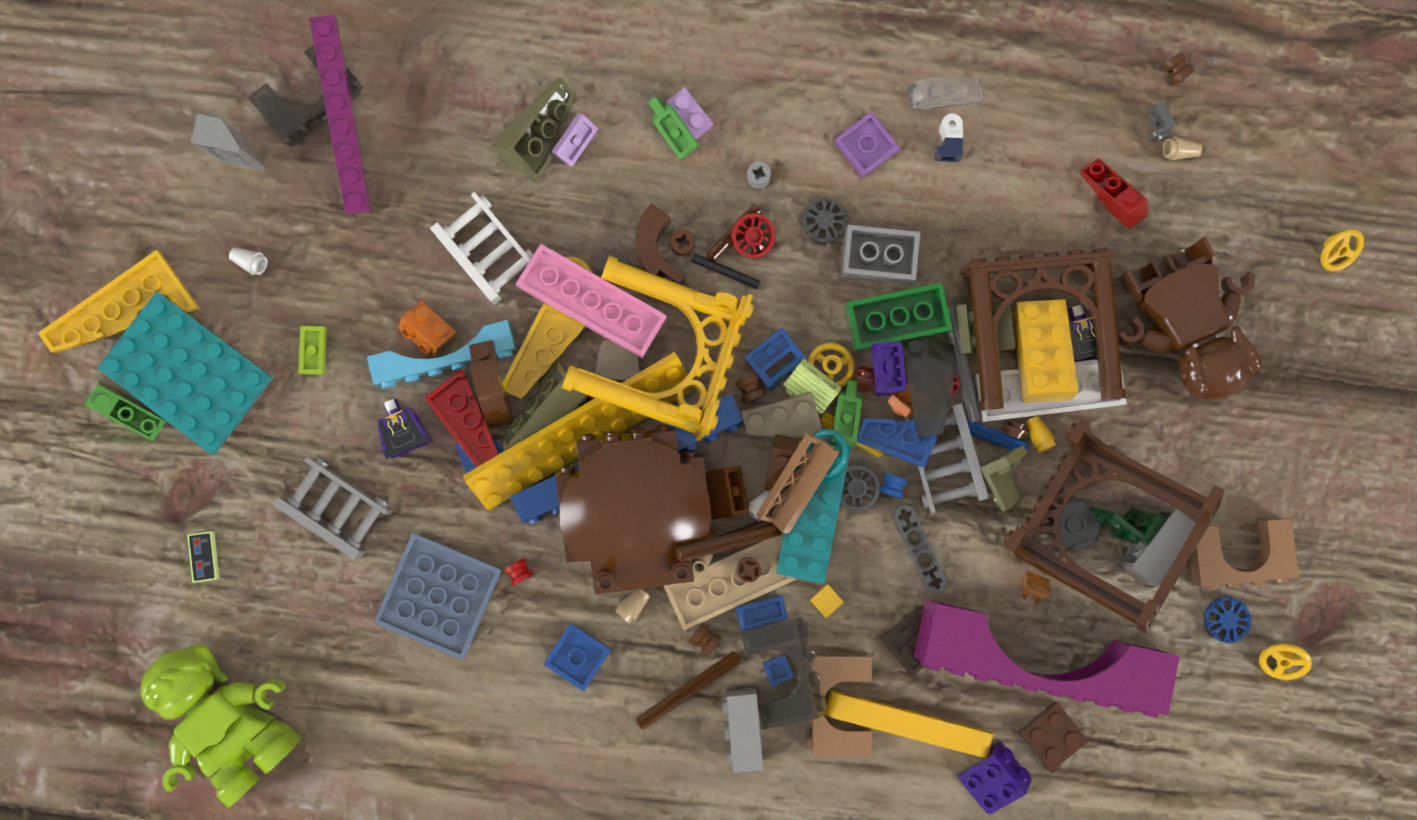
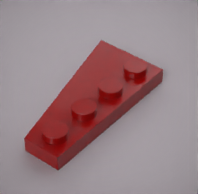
M463 369L424 397L476 467L499 455Z

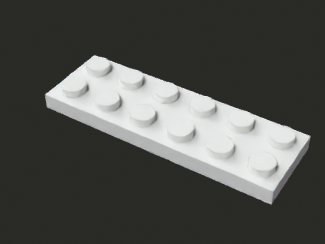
M1096 359L1074 362L1078 393L1072 401L1023 403L1019 369L1001 371L1004 409L980 411L981 422L1120 406L1127 403L1126 398L1101 400L1098 362ZM976 374L975 381L979 403L981 401L979 374Z

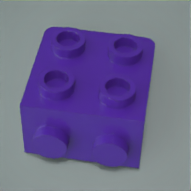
M1001 741L992 746L986 759L961 772L959 776L961 783L988 814H992L1025 796L1032 781L1028 770L1019 764L1013 752L1005 747Z

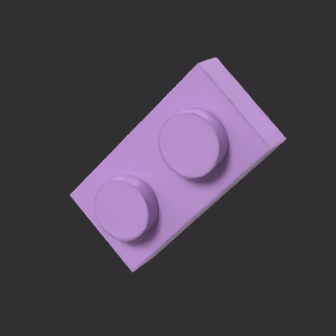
M683 88L666 101V104L670 103L675 108L696 140L714 127V124L686 88Z
M578 113L551 152L567 166L572 167L598 128L583 114Z

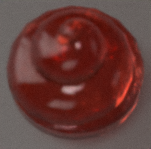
M859 366L858 370L854 372L853 378L857 382V386L860 387L861 392H865L874 386L875 375L873 368Z

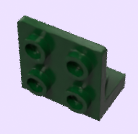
M1093 506L1089 509L1095 515L1093 519L1105 527L1108 525L1113 529L1111 533L1121 540L1126 538L1134 544L1141 542L1149 545L1165 521L1157 514L1131 508L1123 518L1114 512Z

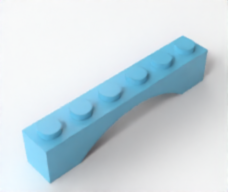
M508 320L486 325L466 346L443 357L414 359L401 356L392 351L368 356L367 360L373 385L382 386V389L396 387V382L404 380L405 383L416 382L420 380L419 376L427 374L429 377L439 376L443 374L442 370L452 368V371L465 369L466 364L472 363L469 345L493 340L499 359L513 356L512 352L518 351L512 325Z

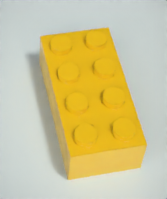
M1066 299L1017 302L1012 311L1023 403L1072 401L1078 393Z

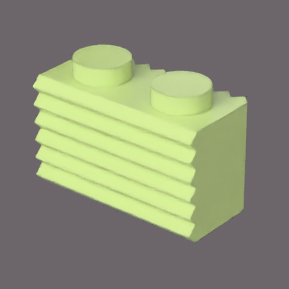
M806 359L801 361L783 384L787 388L786 392L791 397L812 391L817 412L822 415L842 389L841 386L834 383L833 380L819 371L818 368H815L814 365H811L810 362H807Z

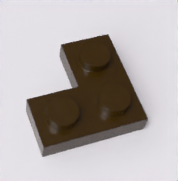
M918 607L880 637L911 677L925 667L920 665V661L914 657L915 642L918 638L923 614Z

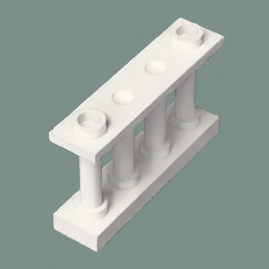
M473 192L471 196L477 202L473 207L448 227L446 225L442 228L436 223L430 229L487 298L495 305L502 299L497 294L501 291L500 288L528 265L533 254L529 249L524 252L489 210L492 205L485 196L482 195L479 198ZM484 210L492 221L465 244L462 245L461 243L457 246L452 240L455 237L454 234ZM499 228L507 240L479 263L476 261L472 264L467 258L470 255L469 252ZM514 246L522 258L494 281L491 279L487 282L482 276L486 273L484 270Z

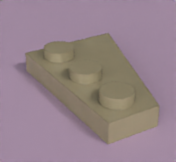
M812 391L741 410L748 435L775 436L778 434L787 437L804 438L806 433L813 435L817 431L822 430Z

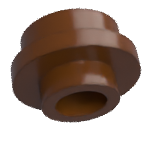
M1011 420V423L1005 422L1004 427H1006L1004 433L1012 437L1023 439L1024 434L1027 435L1028 430L1024 429L1025 424Z

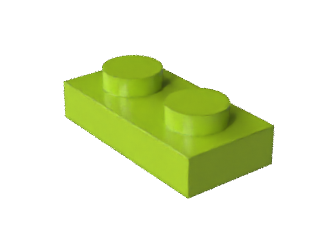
M300 326L298 374L325 375L327 327Z

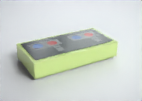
M210 531L187 535L192 582L220 579L215 532Z

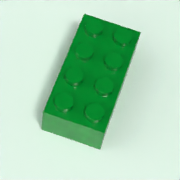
M942 282L850 301L844 306L854 353L872 349L871 344L904 343L947 334L953 330Z

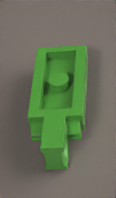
M654 97L648 102L655 112L652 116L654 119L653 123L680 160L686 158L700 146L670 103L665 105L660 97Z
M848 380L844 392L840 391L838 394L832 430L841 434L846 444L850 446H855L857 442L862 406L861 396L856 395L857 381ZM831 437V442L838 443L834 438Z

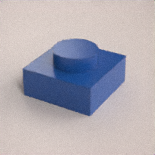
M785 654L762 663L772 687L794 678Z

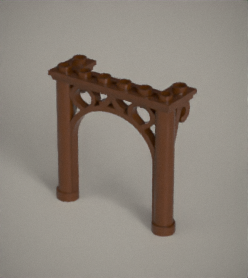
M1107 248L1092 249V252L1083 254V250L1068 251V255L1059 256L1058 252H1048L1043 254L1044 257L1034 258V254L1020 255L1019 259L1010 260V256L996 257L995 261L986 262L985 258L971 259V262L966 263V266L959 270L960 275H963V279H969L968 292L973 308L981 395L979 411L1004 409L997 336L999 319L1005 308L1014 299L1022 294L1036 290H1056L1069 294L1086 307L1094 324L1101 400L1126 398V388H1123L1111 268V262H1113V257L1116 256V251L1107 252ZM1066 268L1060 275V283H1057L1058 279L1051 277L1046 269ZM1035 270L1033 278L1030 281H1026V286L1022 288V278L1016 272ZM1081 271L1086 277L1085 284L1079 289L1071 286L1067 281L1069 272ZM989 274H996V275H994V276L992 277V279L990 280V275H989ZM1010 277L1015 281L1016 288L1010 295L1002 293L997 289L996 283L999 278ZM1087 289L1093 291L1094 303L1083 293ZM991 293L1003 300L994 314Z

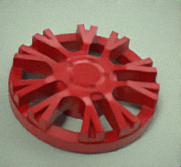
M748 213L739 217L731 230L733 247L739 254L747 258L764 256L770 251L775 241V229L772 222L764 215L758 213ZM755 217H758L756 226H754ZM749 218L750 225L747 227L744 220ZM765 221L768 226L761 230L760 225ZM739 225L745 228L744 232L738 229ZM770 232V236H763V233ZM736 233L742 234L740 240H736ZM763 239L769 241L766 248L761 245ZM745 241L746 243L740 248L739 245ZM749 245H751L752 247L751 254L745 253V250ZM756 245L758 246L760 253H757L755 248Z

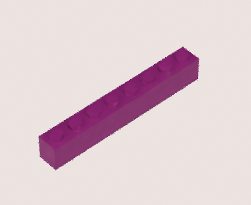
M335 15L310 17L309 21L345 214L350 216L373 212L338 20Z

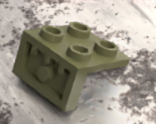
M1001 302L992 303L993 314ZM1011 303L1005 308L999 319L997 328L999 351L1016 348ZM966 304L958 305L956 307L961 352L964 355L977 354L973 308Z
M1024 445L998 455L981 467L983 479L989 484L993 492L994 501L1000 506L1002 511L1008 510L1024 497L1011 471L1012 467L1021 463L1020 458L1027 454Z

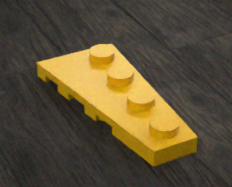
M543 303L503 381L504 390L523 400L586 326Z

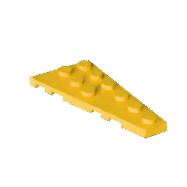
M155 250L38 332L50 352L59 353L123 333L156 291L162 293L187 313L201 308L161 251Z

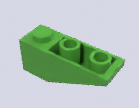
M101 380L98 381L84 404L151 441H154L166 422L156 413Z

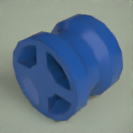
M885 473V482L880 487L879 492L902 499L904 495L902 490L907 485L908 480Z

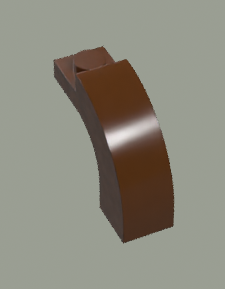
M651 203L641 216L636 229L635 242L639 260L646 272L656 276L662 274V278L682 285L685 282V276L665 262L659 255L657 248L659 238L671 223V218Z
M490 340L469 345L473 381L487 424L490 428L513 423L511 403L503 387L494 341Z

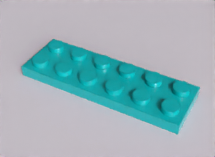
M824 437L831 445L840 447L838 443L831 442V437ZM847 445L848 457L843 469L835 476L823 478L790 533H784L776 570L777 575L824 585L851 451L850 445Z

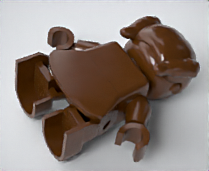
M1206 236L1176 254L1164 256L1162 261L1170 274L1162 278L1155 260L1133 273L1131 270H1127L1118 277L1124 292L1130 294L1133 301L1139 304L1138 307L1141 313L1154 324L1153 327L1155 328L1145 329L1141 320L1134 317L1129 323L1134 330L1133 336L1126 335L1124 330H1117L1119 344L1130 345L1140 341V345L1156 353H1176L1187 348L1179 359L1178 367L1185 389L1194 397L1206 401L1224 400L1242 391L1250 382L1252 375L1260 370L1262 358L1256 347L1243 335L1239 326L1232 327L1231 337L1223 336L1216 338L1215 336L1227 330L1238 317L1241 304L1239 296L1252 289L1255 282L1254 275L1249 271L1240 278L1241 288L1233 284L1232 277L1226 276L1221 280V287L1224 294L1220 298L1215 254Z

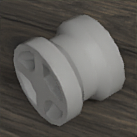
M761 161L752 163L747 170L748 184L755 189L766 187L771 175L769 166Z

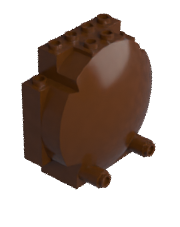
M668 424L657 425L655 430L645 431L644 427L630 429V433L621 434L619 430L606 432V436L596 437V434L581 435V439L576 440L579 469H575V466L560 467V471L555 473L566 563L590 561L595 595L694 582L692 559L680 562L675 557V549L713 538L711 505L707 492L702 453L697 454V450L682 452L683 455L680 456L677 448L676 431L674 427L670 428Z

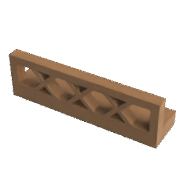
M806 433L756 516L760 520L773 523L782 533L789 534L840 452L825 439ZM810 443H815L813 448L806 453ZM801 464L800 469L793 473L796 466ZM789 485L787 490L780 494L783 487ZM776 505L772 514H767L770 508Z

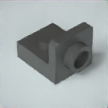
M1161 101L1147 111L1150 124L1157 129L1146 138L1148 142L1154 139L1159 142L1171 135L1169 131L1176 126L1165 103Z

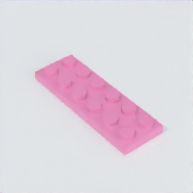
M540 244L516 282V287L642 359L667 318V315Z

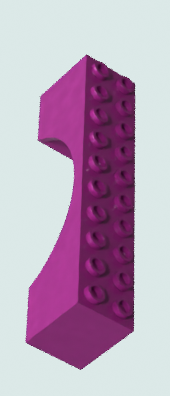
M925 599L914 657L920 661V665L930 670L940 671L942 667L944 670L950 671L951 674L963 677L966 672L968 675L974 676V679L989 682V679L992 678L991 680L997 681L998 684L1013 687L1015 683V685L1021 686L1022 689L1038 692L1039 688V690L1047 692L1046 694L1062 697L1064 695L1071 697L1072 700L1085 703L1088 700L1095 702L1099 706L1110 708L1111 705L1119 707L1120 710L1134 713V711L1142 712L1143 715L1158 718L1159 714L1169 715L1180 658L1178 655L1159 649L1113 640L1099 657L1081 668L1059 674L1034 673L1023 670L1003 653L991 634L984 613Z

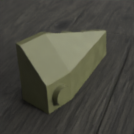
M558 77L509 124L491 146L506 164L533 181L539 179L551 162L552 155L550 154L553 145L559 140L560 135L558 132L562 121L566 120L575 96L562 77Z
M559 360L552 365L538 383L541 388L536 396L528 398L523 416L518 415L502 438L501 443L505 451L571 413L587 399L586 394L575 390L570 392L562 389L568 368Z

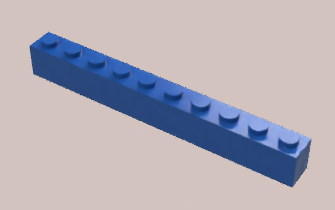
M732 394L720 399L719 407L715 414L719 416L716 427L710 431L708 436L705 435L700 441L695 440L696 437L692 436L691 432L674 427L678 452L681 450L683 452L694 450L697 448L696 443L705 440L706 444L719 438L718 433L727 430V433H731L741 428L739 423L744 420ZM555 476L510 496L522 523L529 521L530 525H533L543 520V514L551 511L552 515L560 512Z

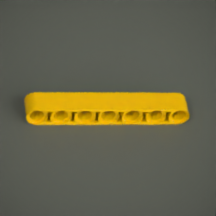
M830 690L824 715L834 719L983 758L988 757L994 736L993 732L835 690Z

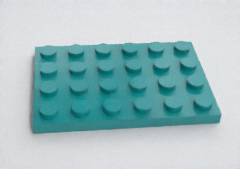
M158 291L155 292L97 367L98 370L211 455H215L274 378Z

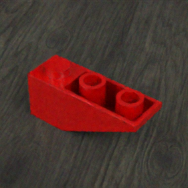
M1097 158L1080 171L1081 176L1109 212L1127 229L1130 230L1148 216V199L1100 158Z

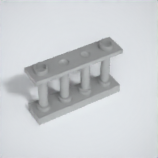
M962 404L952 406L953 411L949 412V415L924 421L943 422V426L957 425L960 433L954 439L936 443L931 455L958 447L959 450L964 449L966 458L962 459L963 462L925 471L924 468L918 466L926 493L921 495L924 508H930L931 513L936 512L934 504L968 495H972V497L977 496L979 501L989 498ZM963 471L966 473L971 472L973 482H969V485L931 495L928 485L929 480Z
M316 456V458L306 457L304 461L312 466L311 470L292 497L289 496V498H279L274 507L352 559H361L366 551L360 547L362 545L361 540L380 512L386 515L391 514L393 510L387 507L389 503L379 496L372 497L328 467L329 463L319 456ZM321 472L332 479L313 510L306 511L301 507V501ZM342 486L352 494L333 523L327 525L321 521L322 516L320 515L339 487ZM362 499L371 505L372 508L354 535L347 538L341 534L342 530L340 528L359 500Z

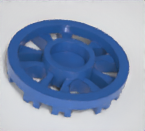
M1220 597L1213 600L1207 606L1204 613V624L1206 630L1213 638L1221 642L1232 643L1240 641L1249 633L1252 616H1250L1247 606L1240 600L1233 597ZM1223 601H1230V606L1227 610L1224 607ZM1217 604L1222 611L1219 612L1214 606ZM1236 604H1238V607L1234 612L1233 609L1235 608ZM1243 610L1245 617L1240 618L1238 614ZM1210 612L1217 614L1216 620H1209ZM1239 620L1245 621V626L1239 625ZM1215 624H1218V625H1219L1218 627H1216V628H1214V629L1211 628L1212 625H1215ZM1237 627L1242 629L1239 635L1236 633ZM1221 629H1224L1223 638L1217 635ZM1229 630H1231L1232 638H1230Z

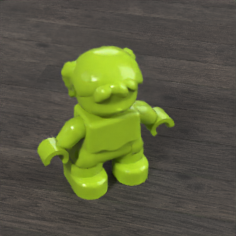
M193 644L187 648L170 650L162 654L148 667L142 677L140 686L142 701L150 710H154L166 720H175L181 716L186 717L175 727L174 734L169 742L170 762L174 765L163 775V787L168 792H172L177 787L179 781L175 773L183 774L185 780H192L196 776L195 768L189 763L192 755L194 758H197V763L202 773L210 778L211 784L217 789L216 797L227 808H230L260 779L244 762L254 755V763L267 774L301 740L300 736L287 723L276 720L275 716L249 705L257 702L261 708L269 710L273 706V700L267 698L266 689H272L279 693L286 688V685L282 680L276 678L265 681L259 688H257L256 684L234 682L220 687L212 695H209L208 693L212 689L214 681L223 684L228 678L221 671L215 656L208 647L201 644Z

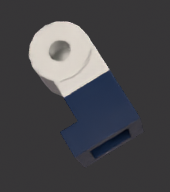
M951 113L943 118L939 126L942 146H938L935 151V161L959 162L962 157L963 121L959 115Z

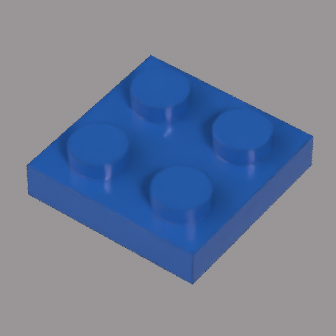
M571 622L543 665L582 691H585L612 649Z

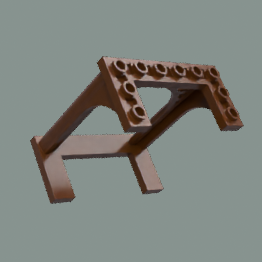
M1080 418L1078 423L1074 422L1067 433L1071 448L1068 456L1063 455L1058 464L1060 470L1056 476L1052 475L1045 488L1048 489L1044 497L1039 496L1035 502L1033 509L1036 511L1031 518L1027 517L1022 527L1017 526L1014 531L1010 530L1004 540V543H1006L1005 549L1012 559L1019 563L1024 561L1133 622L1138 630L1146 634L1219 509L1225 490L1214 486L1207 498L1115 451L1092 434L1089 421ZM1082 462H1087L1091 465L1093 474L1090 478H1084L1080 475L1079 466ZM1097 464H1100L1102 466L1101 469L1108 470L1107 473H1105L1104 475L1098 474L1099 469ZM1073 473L1079 480L1075 486L1069 485V481H1073ZM1105 480L1126 482L1198 519L1153 599H1149L1146 604L1084 570L1066 552L1060 536L1061 516L1070 498L1083 487ZM1059 498L1064 499V503L1058 504L1057 500ZM1048 518L1054 519V524L1051 527L1043 526L1049 522ZM1044 532H1051L1055 535L1054 541L1047 545L1038 543L1037 537ZM1055 547L1059 548L1060 550L1058 556H1056L1053 553V551L1051 554L1046 552L1054 549Z

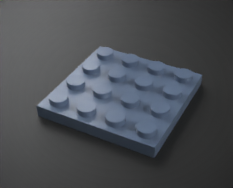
M412 532L374 623L463 661L466 658L503 569Z

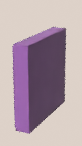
M869 112L833 141L862 179L900 150V146L872 112Z

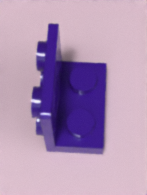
M902 342L871 344L876 396L907 391Z

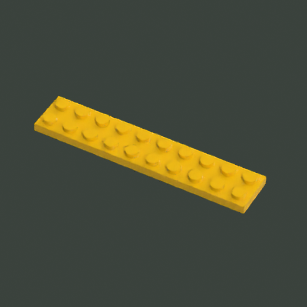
M673 352L621 384L644 392L659 393L679 385L688 374L676 353ZM685 388L684 390H682L683 396L694 391L695 388ZM676 395L661 401L671 404L677 400ZM595 398L463 475L464 481L489 511L511 498L510 496L525 490L559 470L560 467H564L578 458L576 440L581 439V435L596 434V437L606 436V432L616 430L622 433L646 419L647 416Z

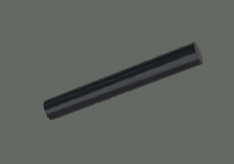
M696 253L691 261L754 289H758L761 282L758 279Z

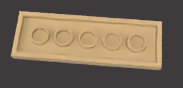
M784 533L779 537L758 542L708 565L703 574L693 572L694 582L664 585L683 631L796 580L795 578L776 574ZM745 557L756 559L761 566L760 577L754 582L742 581L737 574V564Z

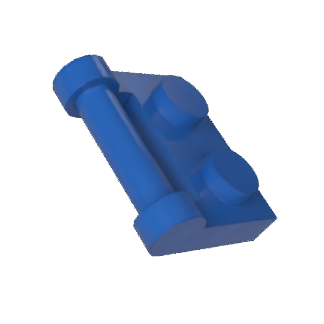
M783 328L744 356L745 360L757 373L769 391L776 388L775 385L794 371L803 359H806ZM791 352L795 358L769 377L765 371Z

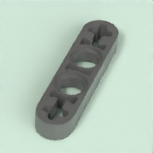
M899 505L893 511V520L922 584L929 592L940 593L946 587V578L917 514L911 506ZM901 509L905 512H910L907 518L910 524L915 522V527H909L903 531L902 527H906L907 524L904 520L898 519V516L901 515ZM915 530L920 533L921 540L918 544L912 545L908 541V534ZM922 553H927L931 557V562L926 567H922L918 563V557ZM936 568V571H932V574L935 578H940L941 580L938 582V588L929 586L928 583L931 582V577L928 573L923 575V571Z

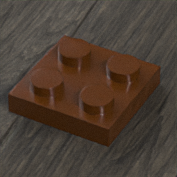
M1056 701L1018 731L1050 772L1089 742Z

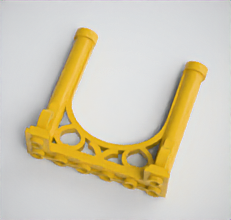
M609 255L601 276L602 279L669 303L680 309L687 316L693 326L697 343L693 367L688 376L674 388L664 392L649 393L570 365L562 389L570 392L575 390L686 430L696 437L695 440L700 441L705 435L708 436L711 430L715 429L719 416L715 414L719 407L720 399H717L719 390L723 391L727 381V377H724L726 368L730 369L734 359V355H731L733 347H737L741 334L738 333L740 325L743 326L746 318L749 319L752 314L754 305L751 304L753 295H742L738 299L731 294L719 292L716 293L715 297L619 262L618 258ZM694 311L710 317L700 322ZM712 323L719 327L720 335L718 340L710 341L705 337L703 328L707 324ZM720 345L716 361L714 362L709 357V349L707 348H716ZM703 373H711L707 389L698 381V378ZM687 387L696 388L700 394L698 403L695 405L687 404L684 401L682 390ZM676 395L679 407L661 400Z

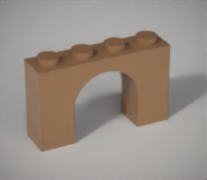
M1292 518L1257 520L1260 554L1251 567L1241 571L1232 568L1223 557L1219 525H1209L1189 559L1192 585L1200 586L1202 590L1206 591L1217 590V585L1225 584L1226 588L1242 587L1241 583L1250 582V586L1266 585V580H1274V583H1289L1290 578L1299 577Z
M811 654V660L806 662L807 675H811V685L806 687L807 700H811V709H807L806 713L807 724H811V734H807V749H811L813 757H872V731L870 728L839 727L829 722L823 713L824 697L834 685L841 682H872V656L870 654Z

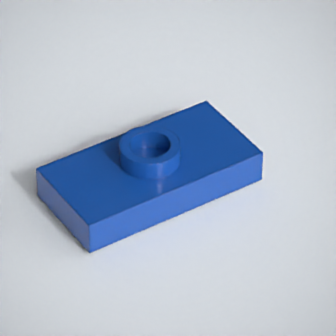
M782 595L735 607L741 631L788 619Z

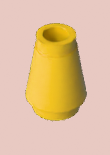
M1039 416L1026 421L1033 449H1037L1038 453H1042L1056 446L1054 441L1056 438Z

